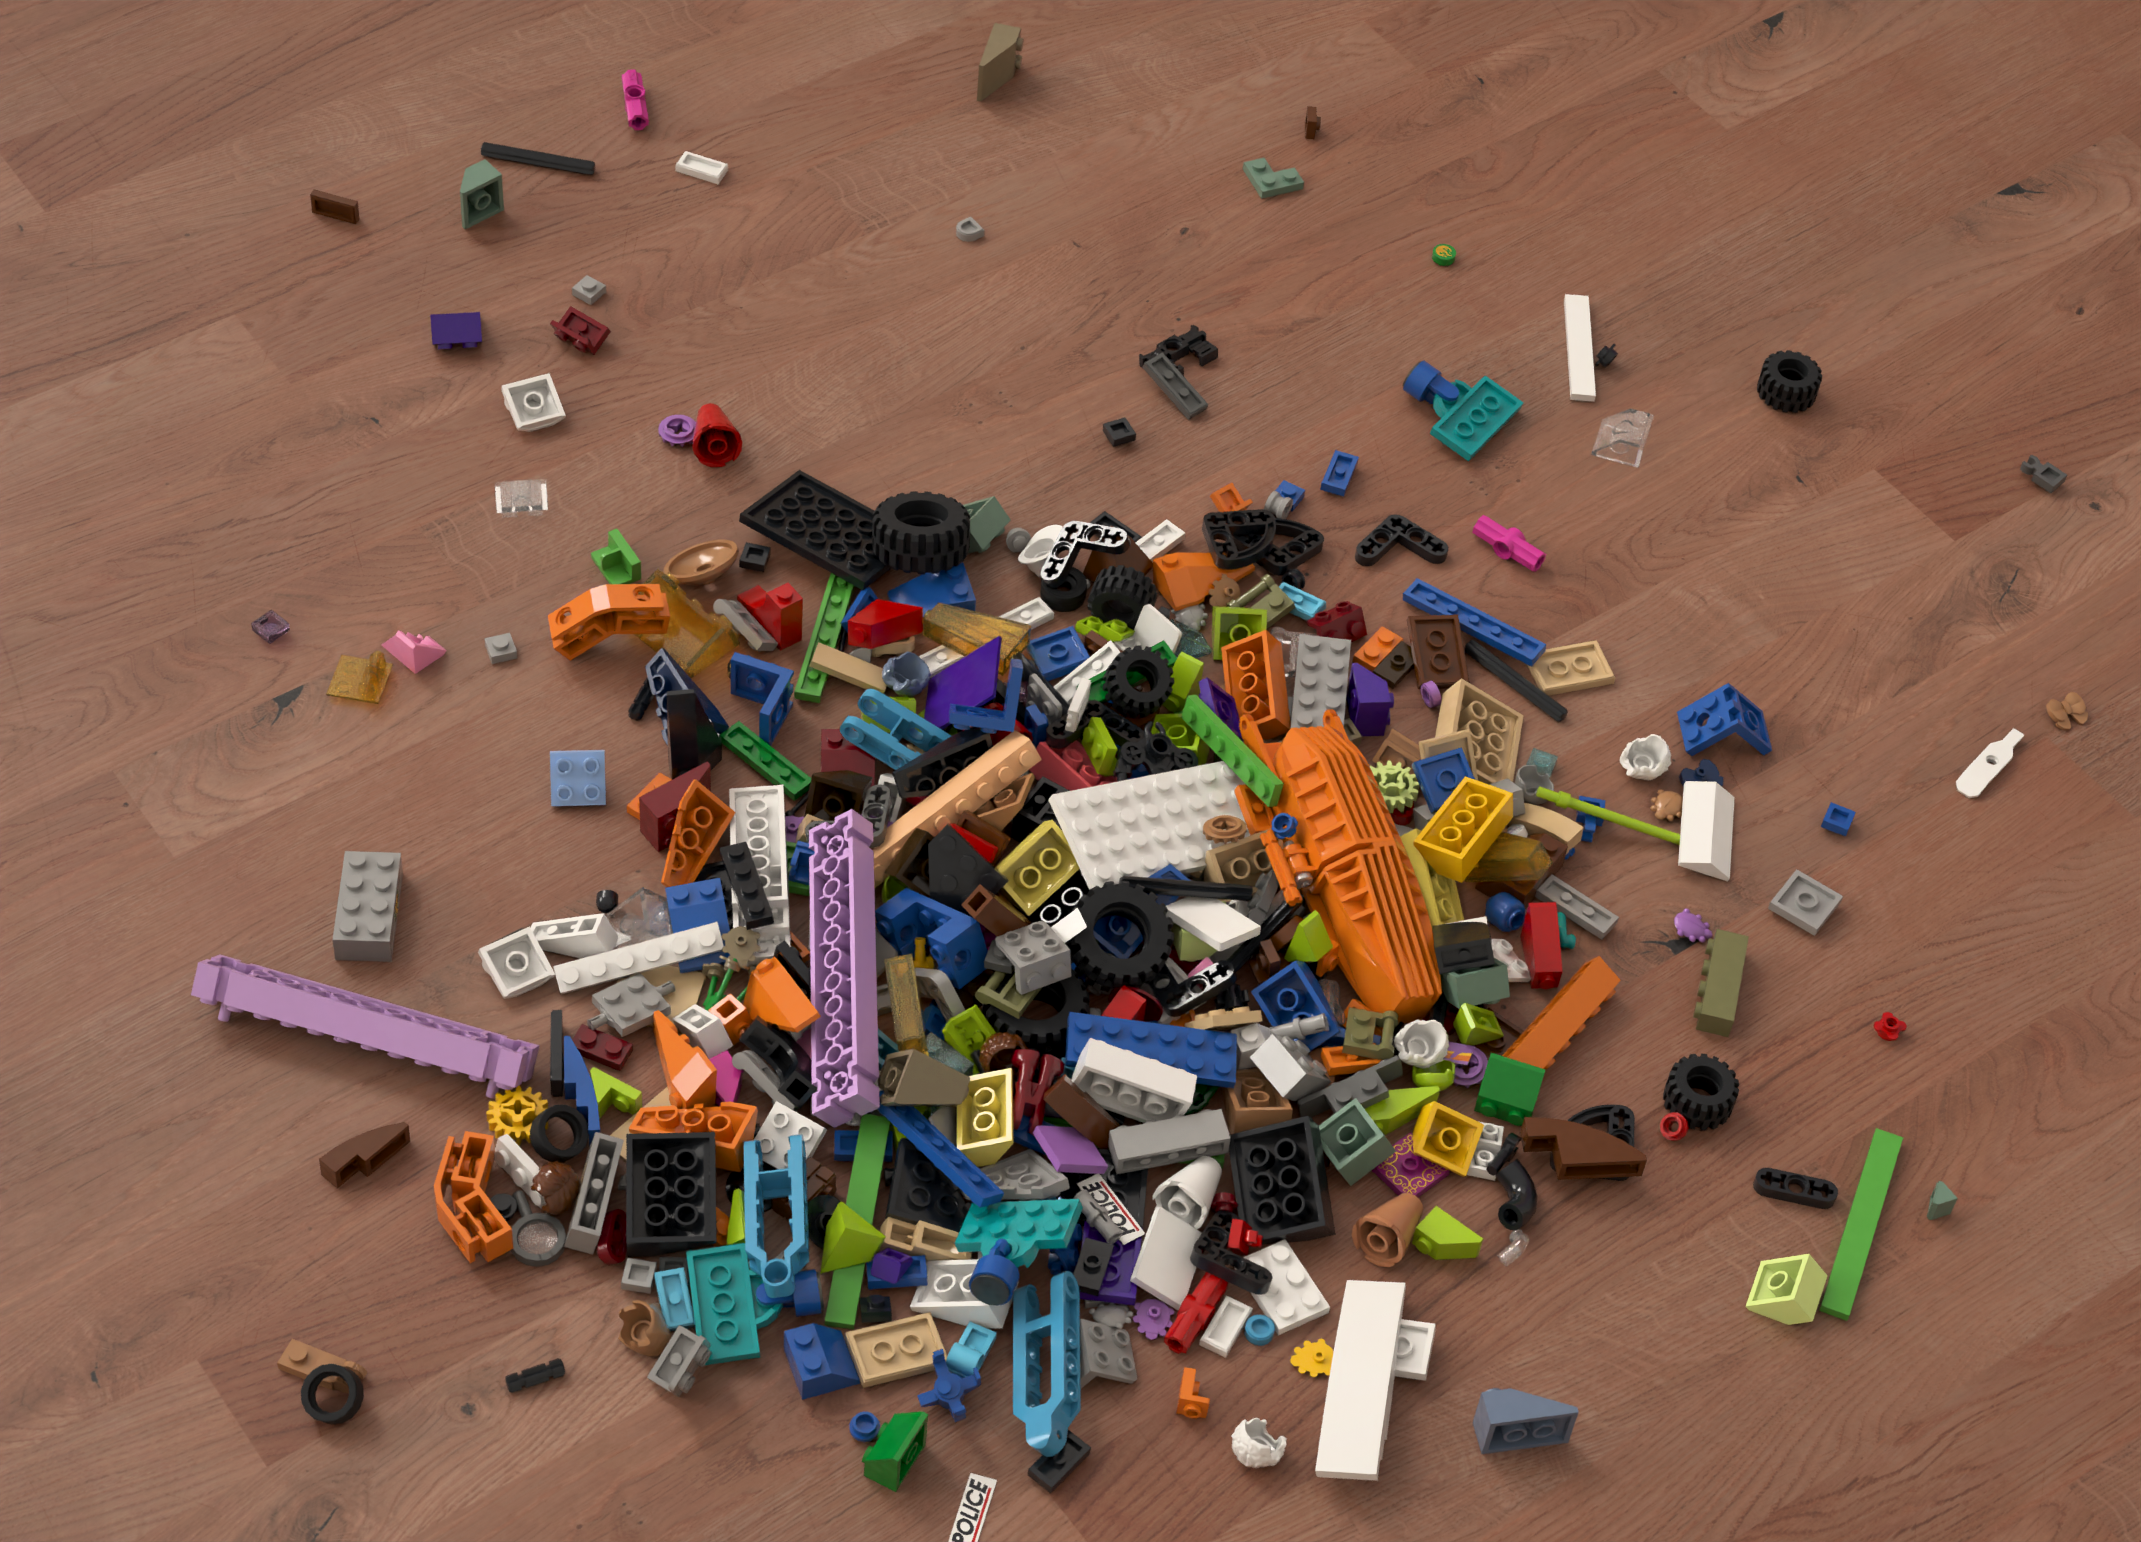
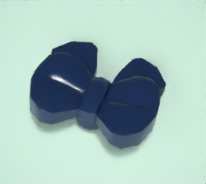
M1707 759L1701 760L1698 768L1695 770L1685 768L1679 775L1683 787L1686 781L1717 782L1720 786H1723V777L1719 776L1720 773L1715 764Z

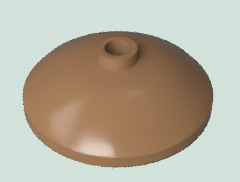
M713 540L694 545L672 557L664 567V574L669 581L676 584H711L734 564L739 554L738 547L730 540Z

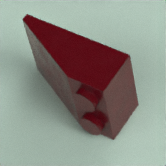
M821 729V772L853 771L873 777L871 787L874 786L875 757L846 740L842 736L840 729Z
M708 761L639 797L640 832L658 853L670 846L679 803L691 782L696 779L711 791V765Z

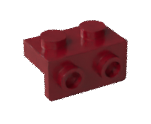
M572 306L569 307L559 323L554 320L550 323L555 330L553 334L563 342L569 340L573 342L572 345L580 352L588 351L595 355L611 333L608 327Z
M1349 601L1339 602L1335 605L1336 607L1328 611L1318 612L1315 614V617L1307 620L1308 626L1316 629L1317 636L1346 639L1353 642L1367 635L1362 607Z

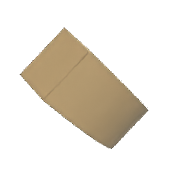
M1524 803V814L1513 817L1507 824L1509 827L1512 824L1524 825L1528 835L1540 833L1550 835L1568 846L1566 854L1581 841L1584 829L1583 826L1555 811L1529 803Z
M888 1217L880 1226V1232L886 1238L878 1253L891 1248L909 1256L925 1255L926 1263L927 1260H971L972 1252H958L955 1246L959 1232L921 1220L916 1225L891 1217Z

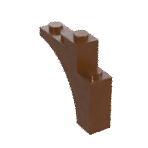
M981 884L961 904L975 920L997 937L1032 924L1000 891L995 895Z

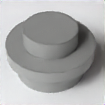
M1014 528L1007 534V547L1013 552H1022L1030 541L1031 536L1025 529Z

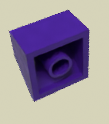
M480 312L430 315L432 344H438V349H451L455 343H462L463 348L478 347L477 342H482Z
M1352 663L1346 694L1349 718L1362 737L1384 736L1386 725H1390L1389 709L1394 707V695L1392 692L1389 693L1388 684L1385 680L1360 664Z

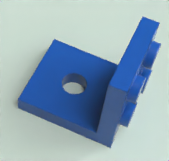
M734 652L731 658V694L764 704L759 712V737L771 746L793 707V702L789 701L794 690V685L790 684L794 671L749 655Z
M1011 658L1003 711L950 703L949 723L954 724V728L969 730L970 726L980 727V731L994 734L997 733V730L1014 732L1023 673L1022 660Z
M1730 683L1725 684L1677 712L1685 750L1691 756L1735 732L1761 754L1765 755L1772 751L1763 711ZM1708 718L1707 724L1702 726L1703 722Z

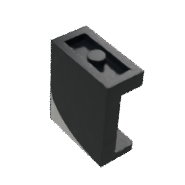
M1487 916L1432 926L1439 974L1495 964Z

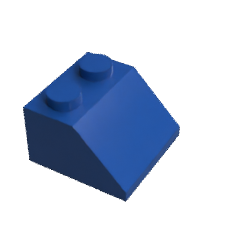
M811 1323L784 1331V1352L802 1400L860 1384V1379L840 1330Z

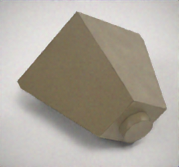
M915 1049L887 1054L877 1080L878 1087L884 1091V1094L880 1096V1102L885 1107H948L962 1104L968 1095V1084L971 1078Z

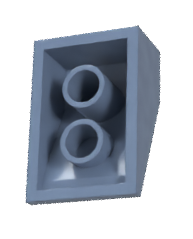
M1492 1388L1481 1393L1473 1419V1427L1481 1454L1556 1445L1569 1442L1579 1412L1575 1406L1515 1389L1501 1390L1499 1388Z

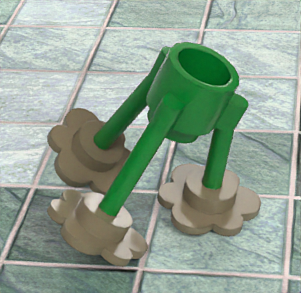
M722 955L719 958L726 960L725 967L718 963L703 964L702 973L711 979L708 994L703 1003L704 1009L708 1011L726 997L724 992L734 970L739 972L742 967L747 969L750 975L756 967L751 964L747 967L738 963L735 958L731 960ZM717 981H722L718 992H715ZM747 987L736 998L740 1003L745 999Z

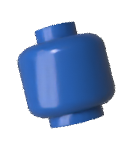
M1500 892L1488 899L1485 916H1487L1488 922L1501 931L1510 932L1519 929L1524 923L1526 916L1525 906L1511 894Z

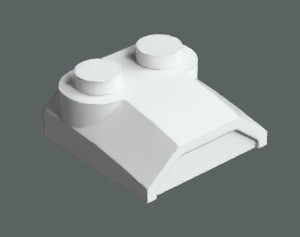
M550 373L502 385L501 390L505 398V407L510 411L518 431L531 432L550 427L566 417Z
M530 927L482 947L478 951L482 959L483 969L491 976L504 999L517 997L533 990L555 976Z

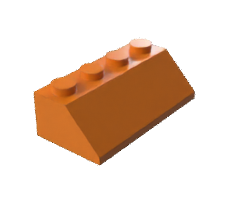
M1263 630L1221 647L1225 690L1235 699L1239 720L1244 714L1252 715L1262 739L1269 740L1287 733L1290 730L1291 723L1281 642L1267 630Z

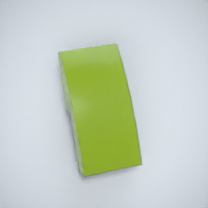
M1094 616L1077 621L1075 626L1076 632L1082 635H1086L1093 630L1107 641L1111 640L1112 642L1122 641L1133 636L1135 633L1134 630L1127 627V624L1121 620L1113 619L1103 624L1101 619Z

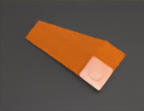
M1172 553L1153 559V584H1155L1158 591L1174 611H1179L1202 603L1205 596L1209 594V590L1215 588L1213 581L1221 580L1223 574L1237 582L1255 571V566L1251 564L1238 569L1224 570L1215 565L1211 553Z
M775 956L761 961L756 969L751 972L743 1006L747 1009L752 1021L759 1016L770 1025L777 1024L782 1030L798 1033L821 1017Z
M659 1010L654 1011L653 1032L669 1091L671 1106L675 1105L677 1109L694 1108V1104L704 1103V1107H714L717 1069L698 1046L692 1048L689 1045V1037L685 1034L678 1035L676 1026Z

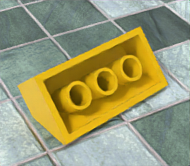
M1465 776L1413 841L1414 847L1437 874L1462 883L1513 818V793Z

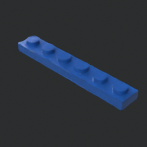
M1418 578L1403 593V601L1430 615H1458L1461 631L1531 667L1546 651L1545 643Z
M879 1091L880 1108L878 1110L880 1114L885 1116L900 1133L904 1134L974 1204L981 1208L1001 1202L1004 1192L915 1107H885L880 1102V1096L884 1094V1091Z

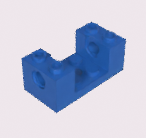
M905 888L875 910L876 927L881 935L898 952L897 957L910 961L915 957V938H926L925 949L929 946L931 947V955L937 960V969L947 975L953 987L961 989L987 969L984 968V960L988 950L980 923L974 918L908 888Z

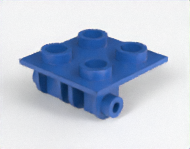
M1076 1224L1067 1248L1050 1249L1048 1268L1051 1274L1057 1275L1062 1273V1271H1069L1074 1274L1079 1259L1078 1244L1082 1241L1083 1237L1080 1224Z

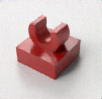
M1232 1219L1227 1247L1236 1255L1248 1256L1249 1246L1261 1248L1263 1236L1258 1235V1231L1252 1230V1227L1244 1220Z

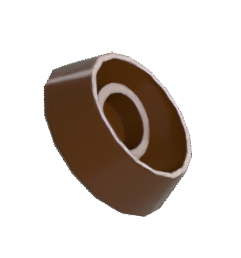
M1298 915L1293 916L1269 938L1276 952L1282 948L1289 947L1297 926L1304 920Z

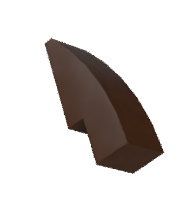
M1064 1074L1044 1093V1100L1101 1149H1109V1132L1120 1125L1086 1091L1083 1092Z
M405 1122L386 1125L362 1133L336 1146L319 1158L321 1175L337 1189L358 1171L362 1172L366 1177L370 1176L411 1142L409 1125Z

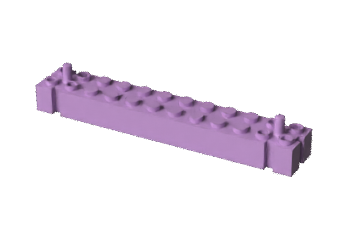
M853 809L836 816L835 823L832 825L824 822L809 830V848L815 852L814 855L809 857L811 1003L821 1016L811 1023L812 1085L818 1089V1092L812 1094V1114L834 1128L851 1121L855 1112L862 1116L880 1108L879 1087L874 1085L879 1078L874 851L869 848L873 842V824Z
M223 955L211 957V960L206 959L198 962L191 992L192 996L199 997L200 1002L205 1004L217 1005V1002L220 1001L221 1006L218 1020L228 1022L231 1011L242 1013L245 1010L254 1013L253 1017L257 1019L270 1020V1018L280 1020V1024L285 1027L297 1028V1026L307 1028V1032L313 1035L322 1036L325 1033L334 1036V1040L341 1043H351L353 1041L360 1043V1047L366 1050L377 1051L381 1049L388 1051L387 1055L393 1058L403 1059L409 1057L415 1059L414 1062L421 1066H431L433 1064L442 1067L441 1070L446 1073H465L469 1075V1079L485 1082L486 1078H489L486 1096L495 1099V1094L498 1093L499 1088L512 1090L513 1087L521 1085L522 1081L526 1082L532 1078L540 1046L519 1039H509L505 1035L252 963H242L241 960Z

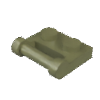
M1265 574L1260 578L1261 581L1238 599H1232L1226 605L1227 607L1243 608L1265 590H1268L1270 593L1251 607L1267 609V630L1296 607L1294 602L1279 588L1271 576Z
M995 971L985 986H981L977 990L975 997L980 1003L991 1004L1019 1019L1041 988L1021 995L1016 989L1014 974L999 994L995 990L1008 973Z
M1349 1007L1342 1053L1378 1060L1392 1058L1394 1056L1393 1035L1394 1028L1398 1025V1014L1394 1011L1378 1013ZM1375 1026L1383 1028L1382 1040L1379 1045L1373 1044Z

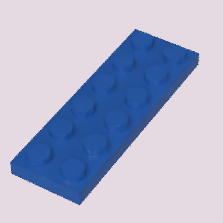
M1069 1012L1065 1066L1076 1067L1082 1050L1089 1039L1092 1038L1197 1075V1084L1234 1088L1237 1034Z

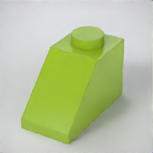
M1184 652L1179 654L1172 668L1174 673L1171 677L1174 678V684L1171 688L1173 690L1162 706L1173 712L1183 711L1187 696L1197 695L1199 697V681L1202 680L1203 662Z
M1435 1206L1416 1227L1412 1244L1421 1253L1428 1254L1435 1260L1476 1258L1479 1255L1483 1242L1482 1237L1438 1206Z

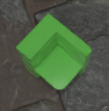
M618 529L609 531L608 546L592 552V560L609 584H630L641 580V561Z

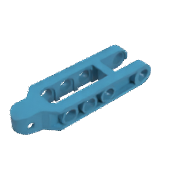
M867 689L858 700V707L865 715L891 730L890 734L872 723L868 724L858 717L849 715L840 726V732L846 740L895 770L921 755L918 751L915 753L899 743L901 738L906 739L926 752L938 745V742L941 743L951 737L950 734L875 689Z
M803 1134L788 1137L790 1143V1150H787L788 1168L763 1171L760 1140L744 1141L745 1251L749 1259L750 1269L762 1276L766 1295L769 1298L792 1295L795 1291V1275L809 1262L807 1166ZM789 1197L792 1219H789L793 1242H790V1245L784 1250V1260L772 1259L768 1261L764 1243V1200Z
M1069 1271L1054 1275L1051 1278V1314L1042 1317L1040 1314L1039 1299L1035 1292L1037 1289L1033 1285L1029 1284L1015 1289L1013 1294V1415L1026 1423L1027 1443L1046 1457L1054 1456L1062 1450L1067 1440L1068 1427L1081 1410L1079 1286L1075 1276ZM1051 1336V1397L1046 1403L1040 1405V1399H1042V1393L1040 1392V1373H1042L1040 1347L1042 1346V1338Z

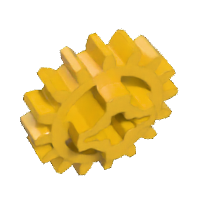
M520 1085L516 1087L514 1092L505 1089V1095L496 1093L495 1101H489V1110L486 1111L489 1130L495 1131L496 1139L508 1134L512 1139L516 1140L517 1145L521 1144L522 1139H526L528 1143H531L530 1129L532 1122L541 1112L548 1108V1101L542 1100L541 1092L533 1095L532 1087H528L526 1091H521ZM548 1122L545 1125V1129H548Z

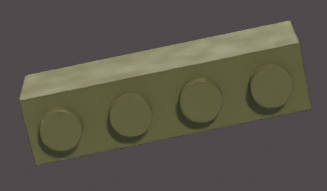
M1716 929L1714 938H1708L1705 954L1709 955V960L1704 959L1701 975L1705 976V981H1700L1697 996L1702 998L1701 1002H1696L1693 1018L1698 1019L1696 1030L1729 1037L1736 1013L1749 936Z

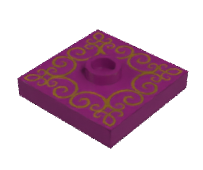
M1411 1132L1392 1145L1396 1150L1394 1154L1371 1170L1398 1196L1402 1193H1411L1418 1198L1446 1178L1450 1170L1414 1154L1413 1134Z

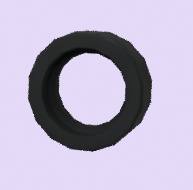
M554 1105L547 1108L534 1119L530 1129V1140L535 1152L543 1159L552 1163L555 1161L563 1163L580 1154L586 1147L589 1138L588 1124L584 1116L576 1108L568 1105ZM558 1117L570 1125L574 1137L570 1148L560 1150L549 1142L545 1133V1125L549 1119Z
M325 1364L312 1370L304 1379L301 1388V1402L306 1413L313 1419L328 1424H340L353 1418L359 1411L364 1398L363 1385L359 1376L351 1369L336 1364ZM328 1376L341 1377L349 1387L347 1403L337 1412L323 1411L316 1402L318 1385Z

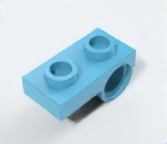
M969 1321L959 1342L953 1344L948 1354L946 1364L949 1372L958 1375L961 1379L973 1375V1368L977 1367L979 1372L996 1340L997 1332Z

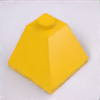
M1433 1101L1422 1106L1412 1132L1413 1152L1422 1158L1465 1177L1484 1124Z

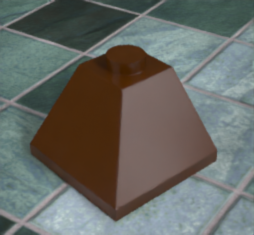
M1129 537L1131 541L1130 548L1123 554H1110L1092 550L1083 574L1086 579L1094 584L1098 573L1104 568L1108 569L1109 566L1118 567V565H1124L1126 568H1135L1134 570L1141 571L1146 576L1153 568V562L1134 540Z

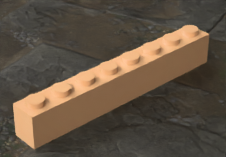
M1014 730V732H1011L887 828L884 842L880 846L870 848L874 851V889L888 877L884 872L916 828L927 831L935 837L948 823L957 824L963 811L969 810L973 813L1042 759L1032 741Z

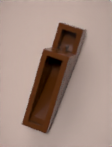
M1524 1117L1520 1131L1523 1151H1552L1558 1180L1642 1176L1647 1162L1646 1155L1615 1136L1593 1127L1567 1120Z

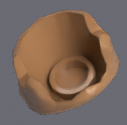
M641 1300L632 1301L633 1305H629L619 1311V1317L623 1320L624 1324L618 1339L625 1346L641 1355L649 1357L660 1356L672 1337L665 1323L660 1304L658 1302L651 1303Z

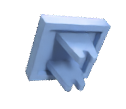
M605 750L550 751L551 806L606 805Z

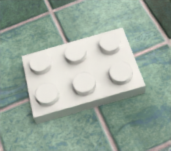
M1285 1239L1243 1257L1268 1269L1272 1273L1273 1278L1268 1292L1262 1295L1251 1293L1264 1315L1273 1321L1277 1335H1281L1329 1313V1304Z

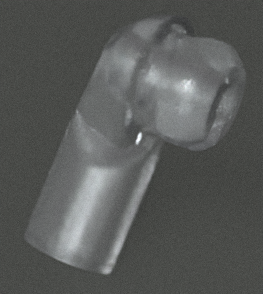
M1521 1229L1515 1230L1510 1234L1509 1238L1512 1243L1497 1255L1498 1259L1506 1267L1523 1254L1530 1242L1529 1236L1524 1234Z

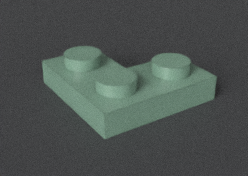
M1265 158L1243 162V171L1261 199L1301 190L1304 187V181L1295 167L1273 172Z

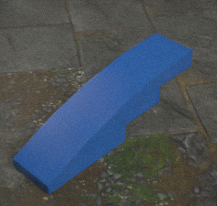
M564 1036L565 1100L576 1099V1109L584 1116L588 1123L590 1147L595 1132L600 1133L598 1103L592 1079L583 1057L571 1037Z

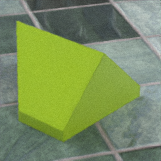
M839 1202L826 1225L820 1274L874 1260V1256L879 1251L886 1236L846 1204Z

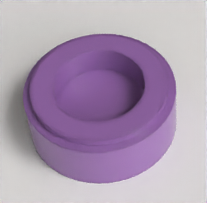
M1433 681L1423 683L1421 685V695L1425 704L1430 708L1441 705V695L1436 684Z

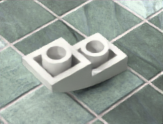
M1480 1122L1484 1124L1467 1175L1495 1181V1175H1490L1487 1172V1167L1500 1152L1504 1127Z

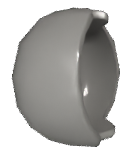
M1524 765L1518 769L1514 783L1523 789L1524 802L1533 805L1546 803L1548 800L1536 797V792L1539 786L1554 791V784L1549 779V775L1547 773L1540 775L1535 765Z

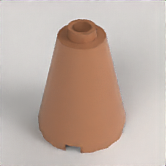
M1402 1193L1359 1218L1352 1229V1238L1357 1250L1361 1248L1366 1253L1364 1258L1377 1266L1391 1267L1401 1261L1405 1256L1422 1216V1202L1411 1193Z

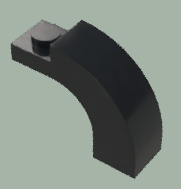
M757 1016L742 1033L739 1040L762 1057L775 1070L780 1079L778 1092L801 1108L817 1089V1087L812 1085V1060L789 1034L782 1029L777 1031L761 1017Z

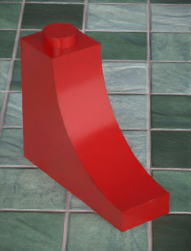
M789 582L769 592L764 591L757 585L737 595V601L778 642L776 647L780 651L802 640L803 598Z

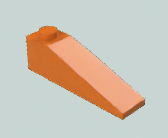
M696 779L691 782L679 803L661 883L666 887L693 883L736 813Z
M721 1102V1105L717 1107H704V1103L694 1104V1108L677 1109L675 1105L640 1108L630 1125L629 1132L632 1134L715 1132L716 1168L741 1172L744 1167V1141L754 1140L758 1109L757 1106L736 1102Z

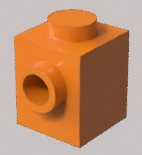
M731 993L708 1010L720 1018L733 1046L740 1041V1036L752 1023L747 1009Z

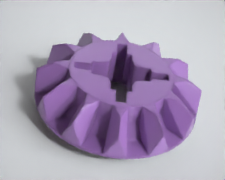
M685 415L669 416L659 424V436L662 437L663 443L670 442L672 447L675 444H680L682 447L685 443L692 444L696 422ZM682 427V432L675 434Z
M1475 1047L1474 1050L1468 1048L1459 1049L1451 1055L1450 1059L1460 1053L1473 1051L1468 1063L1469 1067H1471L1468 1074H1465L1461 1068L1463 1064L1455 1063L1454 1084L1456 1086L1465 1085L1469 1088L1473 1084L1479 1085L1483 1079L1488 1059L1478 1048Z

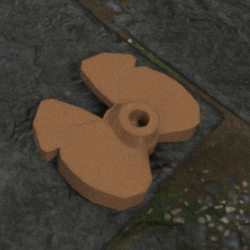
M2075 692L2068 693L2062 702L2051 699L2046 705L2048 715L2054 722H2057L2055 724L2056 727L2062 730H2070L2071 728L2069 715L2079 725H2083L2088 719L2085 703Z

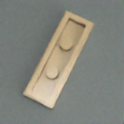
M818 642L809 667L866 690L875 689L884 694L887 685L882 679L883 668Z

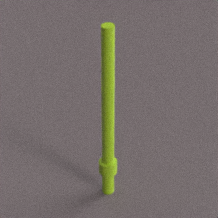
M1540 786L1537 789L1536 797L1554 802L1557 807L1563 809L1569 807L1680 845V834L1572 798L1571 794L1563 791L1558 793Z

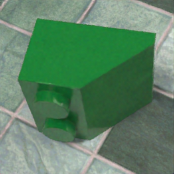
M1491 1053L1474 1111L1482 1113L1487 1117L1498 1118L1513 1125L1522 1126L1524 1117H1532L1546 1070Z
M923 1411L896 1413L889 1423L884 1422L877 1435L878 1441L874 1447L870 1445L863 1455L864 1476L896 1492L926 1445L928 1414Z

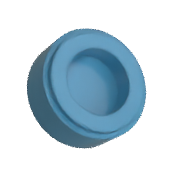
M1265 1315L1251 1316L1245 1325V1337L1254 1345H1266L1273 1339L1275 1325Z

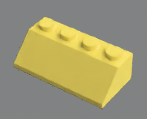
M1416 828L1400 836L1418 880L1431 927L1463 921L1464 916L1455 880L1437 874L1413 845V841L1420 834L1421 830Z

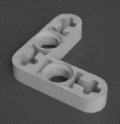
M913 968L903 975L905 986L914 996L935 999L946 1022L965 1011L951 981L943 971Z

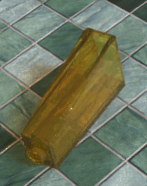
M939 602L932 610H928L922 620L924 624L923 636L963 656H967L1000 636L1002 641L998 674L1002 676L1010 668L1011 656L1018 652L1022 653L1030 644L1031 626L1028 624Z
M1501 832L1466 877L1465 882L1540 880L1553 862L1541 841Z
M908 954L884 959L898 1051L915 1049L929 1056L923 1002L913 956Z

